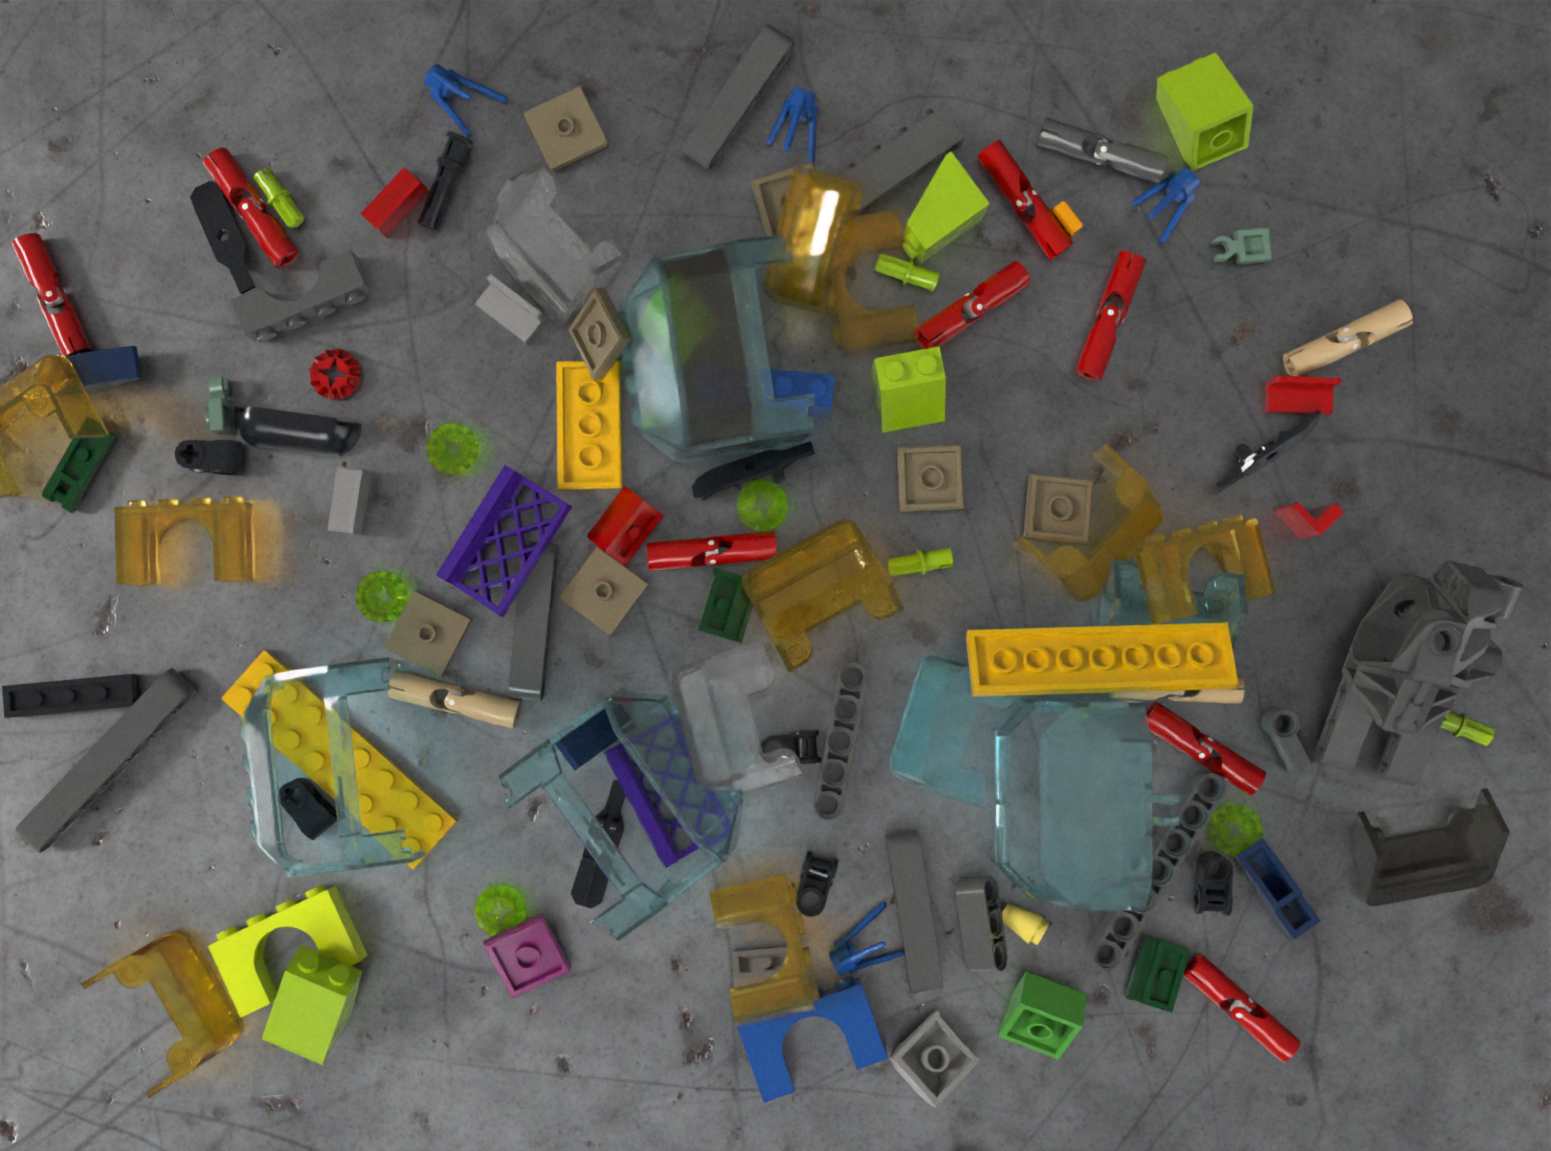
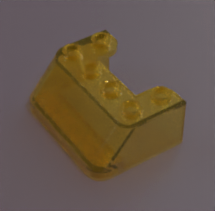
M795 166L763 284V293L774 302L824 315L827 307H832L836 296V289L832 288V281L828 278L830 272H835L838 265L839 253H836L838 241H843L847 232L848 221L844 220L845 215H850L853 209L858 210L863 196V191L859 190L860 182Z
M848 519L839 520L754 566L742 578V586L789 672L806 664L812 657L813 648L805 633L862 602L868 614L877 620L888 619L904 610L889 575L857 524Z

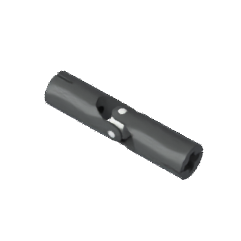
M1047 117L1044 120L1036 144L1037 146L1098 165L1106 164L1107 162L1119 172L1157 184L1163 176L1168 161L1167 155L1129 143L1113 144V140L1109 137ZM1086 138L1098 139L1097 145L1093 148V157L1083 152L1082 142Z

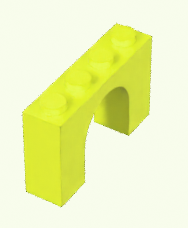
M323 884L305 892L307 899L296 903L294 898L275 906L277 913L266 917L265 913L262 912L246 920L248 927L237 931L235 926L216 934L218 941L209 945L208 948L240 1018L275 1001L277 989L265 965L264 946L269 935L276 928L295 927L306 932L314 940L320 953L350 966L368 956L336 885L325 889Z

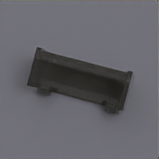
M1488 788L1480 790L1475 808L1468 809L1462 807L1454 810L1447 819L1445 827L1386 838L1381 828L1370 825L1365 811L1358 812L1351 843L1360 888L1366 903L1369 906H1381L1476 888L1488 883L1495 874L1510 833Z

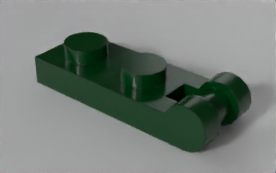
M84 418L46 484L42 497L50 502L57 501L62 504L61 506L64 510L74 513L79 508L83 494L117 435ZM65 482L72 485L68 493L63 491L62 486Z

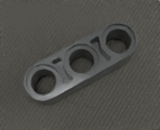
M991 876L960 878L956 883L955 890L966 966L971 972L1003 971L1006 968L1008 956L997 882Z

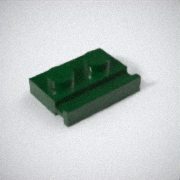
M714 568L695 629L742 643L760 581Z
M1143 934L1125 997L1129 1000H1135L1172 1013L1191 950L1187 947Z

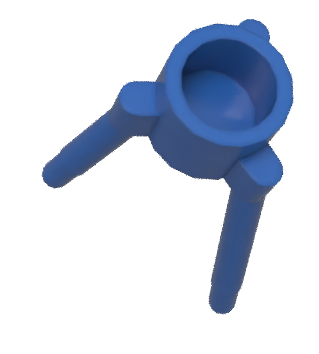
M436 64L426 74L424 85L432 90L430 97L440 104L467 137L472 135L471 131L444 99V96L450 98L454 93L466 100L471 98L470 94L458 86V82L501 102L506 103L508 101L506 96L463 77L452 69L446 70L441 65Z
M801 88L792 90L790 99L785 100L783 109L770 132L766 144L767 146L772 145L788 115L792 120L784 150L789 151L798 122H806L807 118H809L808 163L813 162L814 164L816 118L819 108L814 106L816 95L813 92Z
M1182 168L1176 175L1170 173L1162 182L1132 201V204L1137 206L1166 188L1168 195L1148 214V217L1153 219L1172 200L1176 202L1182 200L1181 205L1159 240L1160 243H1165L1188 205L1196 198L1194 192L1200 187V180L1191 170Z
M882 902L843 938L833 942L836 949L829 952V957L840 976L847 972L852 974L860 969L904 955V952L899 950L862 961L863 957L884 948L886 943L881 941L861 951L857 950L854 943L847 945L850 940L887 907L885 902Z

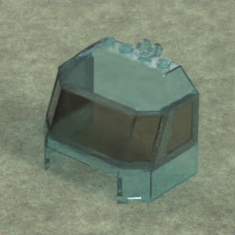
M783 235L733 240L653 257L623 300L620 308L621 311H618V314L631 337V341L622 352L621 369L630 370L631 374L626 376L624 388L627 389L628 395H634L635 407L631 408L633 427H639L640 436L676 463L794 447L814 433V420L812 417H807L808 406H814L815 394L775 399L754 267L793 261L791 252H783L782 248H786V241Z

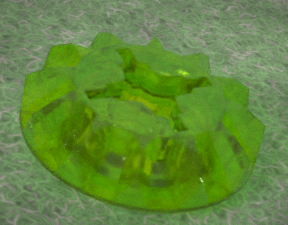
M447 423L439 426L431 433L427 441L426 451L429 461L437 470L446 474H459L470 469L475 459L478 458L479 444L473 432L464 425ZM445 438L454 444L461 442V445L458 447L461 459L452 454L448 457L445 456V453L448 451L447 443L444 441Z
M768 480L753 481L740 492L737 499V512L741 521L749 528L756 531H769L780 525L786 517L788 510L787 497L779 485ZM758 492L765 501L776 500V502L767 507V515L769 517L767 519L760 510L749 511V509L757 504L756 498L758 497L756 493Z
M376 571L365 576L359 583L356 590V604L360 612L369 620L389 622L401 615L407 604L408 590L402 579L395 574L387 571ZM386 587V594L391 596L394 602H383L382 606L379 607V599L371 595L370 592H382L383 588Z
M1226 805L1225 808L1215 813L1213 822L1210 824L1211 840L1218 850L1233 857L1262 839L1263 835L1262 823L1258 815L1250 808L1242 805ZM1241 822L1240 831L1243 833L1242 835L1245 837V840L1235 835L1229 838L1231 830L1226 823L1238 825Z
M495 885L487 888L480 894L475 902L473 916L479 929L486 932L488 936H494L524 922L526 905L520 893L512 887ZM497 898L502 908L513 909V911L503 916L502 925H500L497 915L487 914V912L496 908Z

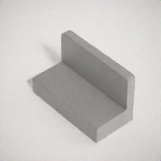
M490 274L487 277L490 285L479 297L475 305L525 344H528L546 321V318L538 309Z
M337 467L328 531L362 535L371 472L359 468Z
M797 946L732 951L733 980L737 1001L792 997L801 994Z

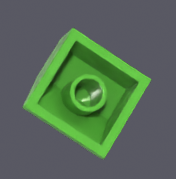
M1026 971L1014 989L998 1037L1059 1060L1083 1027L1087 994L1077 991L1070 986H1064L1048 980L1041 975Z

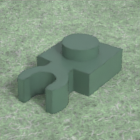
M1269 228L1237 230L1233 233L1234 240L1227 236H1218L1212 241V245H1223L1226 250L1225 254H1217L1214 257V261L1218 263L1227 261L1231 256H1236L1237 265L1263 263L1272 260Z
M223 376L209 377L211 398L208 399L209 407L205 409L206 424L210 427V431L217 434H233L232 403L228 401L229 380L223 379Z

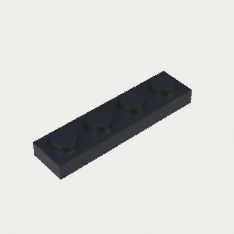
M136 674L2 686L4 718L130 707L138 700Z

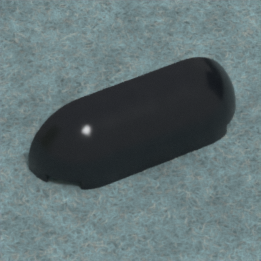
M235 406L233 414L234 426L238 435L252 447L322 458H336L349 452L356 445L362 428V424L337 421L338 418L245 406L244 408Z

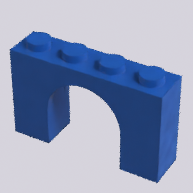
M702 363L699 397L703 407L734 410L737 403H764L794 408L798 410V416L829 418L832 409L835 375Z
M852 976L841 978L834 982V987L822 990V987L810 989L803 993V998L792 1001L791 998L779 1000L773 1004L774 1008L764 1012H761L760 1009H754L742 1015L743 1019L738 1020V1030L764 1103L795 1092V1084L783 1052L782 1044L790 1027L803 1018L818 1016L834 1022L845 1035L857 1070L888 1059L860 977L853 979Z

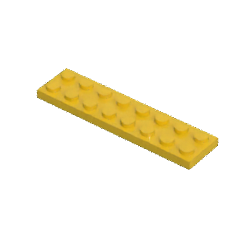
M1228 622L967 630L966 633L972 697L1235 689L1238 685Z
M264 650L222 696L221 699L412 870L423 861L458 821L454 815L269 650Z

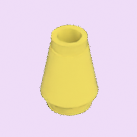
M1007 903L1002 911L1004 924L1027 944L1030 942L1035 945L1039 944L1049 925V922L1043 919L1044 915Z

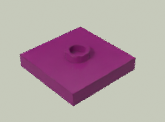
M543 913L483 940V946L512 999L571 971V965Z

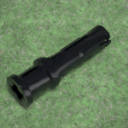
M447 131L446 137L448 140L442 156L437 157L436 160L438 166L437 174L417 222L435 231L438 229L457 175H461L464 172L465 167L463 163L468 149L473 148L474 145L471 139L452 131Z

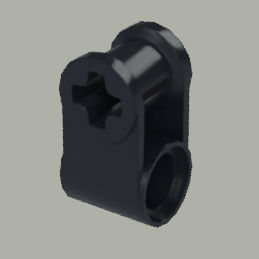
M219 439L212 441L184 440L176 447L175 459L179 465L192 472L241 475L242 442ZM198 452L199 457L193 458V460L190 461L189 456L195 455V453Z
M819 730L791 731L790 733L766 735L759 743V755L766 763L771 765L821 763V757L817 756L816 736L819 735ZM772 740L778 741L782 745V752L776 758H769L764 752L766 744ZM804 740H806L807 754H805Z
M296 778L287 782L279 789V803L293 818L301 832L309 839L316 840L340 820V816L334 806L321 795L308 779ZM298 788L302 793L295 800L292 795L295 789Z
M807 850L795 899L801 914L814 917L823 911L830 887H832L839 859L833 858V860L814 856L812 851ZM812 867H818L821 869H825L826 871L818 870ZM814 892L819 896V903L815 908L807 909L801 904V899L805 893Z
M1206 851L1197 859L1196 882L1193 892L1195 914L1211 911L1221 912L1224 916H1230L1232 912L1233 866L1228 859L1218 852ZM1214 861H1220V871L1215 875H1209L1208 869L1210 864Z

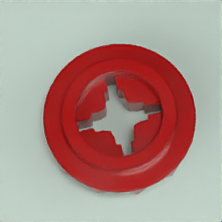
M339 348L324 350L319 356L314 357V362L311 368L308 369L311 379L310 384L319 395L331 400H340L350 396L358 388L361 380V368L356 358ZM337 364V370L347 375V377H336L335 382L331 383V378L324 374L323 371L333 370L334 365Z

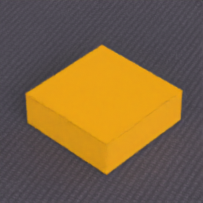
M1062 201L1052 210L1053 215L1070 239L1083 227V223L1066 202Z

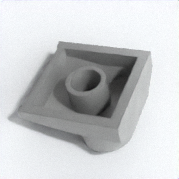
M934 1011L905 1041L899 1042L889 1056L899 1074L932 1107H937L980 1061L979 1057L975 1056L945 1023L938 1011Z

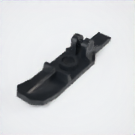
M208 181L195 187L190 199L216 260L230 270L240 294L256 288L247 264L251 262L247 255L248 248L224 193L217 183L213 181ZM229 233L228 239L221 241L222 235Z
M1316 410L1308 420L1287 432L1281 430L1277 442L1270 441L1258 450V454L1253 453L1246 444H1239L1235 451V460L1238 466L1232 474L1216 483V492L1219 493L1239 479L1255 473L1303 442L1319 422L1322 412Z
M809 441L785 450L769 449L714 467L696 479L692 485L693 496L696 500H706L715 493L734 486L741 490V484L767 475H771L774 483L781 484L786 480L785 468L796 460L815 454L812 442Z
M613 780L605 808L593 818L571 890V896L575 904L589 909L602 903L625 828L621 810L626 795L617 780ZM603 838L607 840L608 848L606 850H600L597 847L598 839Z

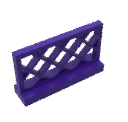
M504 465L436 575L499 616L504 617L572 506ZM524 485L531 488L533 502L519 506L518 495ZM539 494L546 498L540 499ZM553 502L559 505L560 508L555 516L544 521L541 506ZM535 508L537 523L523 527L520 512ZM514 514L516 529L502 533L500 523L504 517ZM538 530L540 540L537 545L526 549L524 533ZM517 536L520 551L505 554L503 540ZM497 542L499 557L485 561L483 551L487 544ZM521 557L522 569L518 574L509 576L507 561ZM500 563L502 579L488 582L486 567ZM479 569L481 585L471 588L465 585L464 581L469 573ZM504 585L505 596L499 606L491 601L490 588Z
M673 715L603 752L663 867L671 866L678 862L679 859L733 830ZM670 725L676 736L672 749L654 744L658 730ZM653 734L650 742L642 740L643 738ZM678 742L684 753L676 751ZM634 743L649 746L644 764L631 761L625 748ZM653 748L670 753L665 771L647 766ZM675 754L688 759L690 769L687 778L669 773ZM634 766L642 768L640 777ZM646 770L664 775L659 793L645 789L642 782ZM693 771L699 781L691 779ZM668 776L686 781L680 800L663 795ZM690 783L703 787L706 794L702 806L685 801ZM649 794L657 797L655 806ZM661 798L679 803L674 822L660 817L658 808ZM708 800H710L714 810L706 808ZM683 805L701 810L696 828L678 823ZM705 811L716 814L723 827L713 833L700 830ZM664 823L672 825L670 834ZM676 827L694 832L690 846L681 851H678L673 841ZM698 833L706 835V837L696 842Z

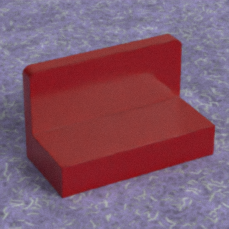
M403 168L360 214L387 238L424 199L429 190L423 182Z
M1275 376L1266 381L1265 413L1312 415L1316 410H1320L1322 412L1321 415L1329 416L1333 414V388L1341 385V378Z
M623 487L587 534V538L622 565L626 566L664 515L629 488Z
M1298 502L1280 506L1274 511L1299 539L1321 535L1344 513L1336 503L1314 508L1310 513Z

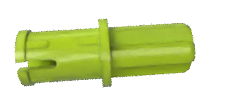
M264 168L265 176L261 170L254 175L253 180L267 197L269 207L275 208L289 228L298 227L304 221V216L290 198L291 192L282 187L271 168Z
M884 253L879 255L875 265L877 272L902 280L903 285L908 282L928 289L931 292L934 291L940 276L939 272L913 264L914 260L907 262Z
M950 547L922 552L920 549L917 550L916 554L888 559V570L892 576L916 572L924 575L926 571L953 567V556Z
M1453 711L1445 715L1441 728L1452 732L1454 737L1462 736L1484 746L1492 742L1495 733L1493 728L1468 718L1466 713L1457 714Z

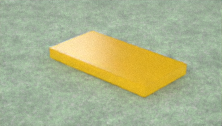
M557 361L558 490L623 489L621 361L614 363L603 380H593L584 361Z

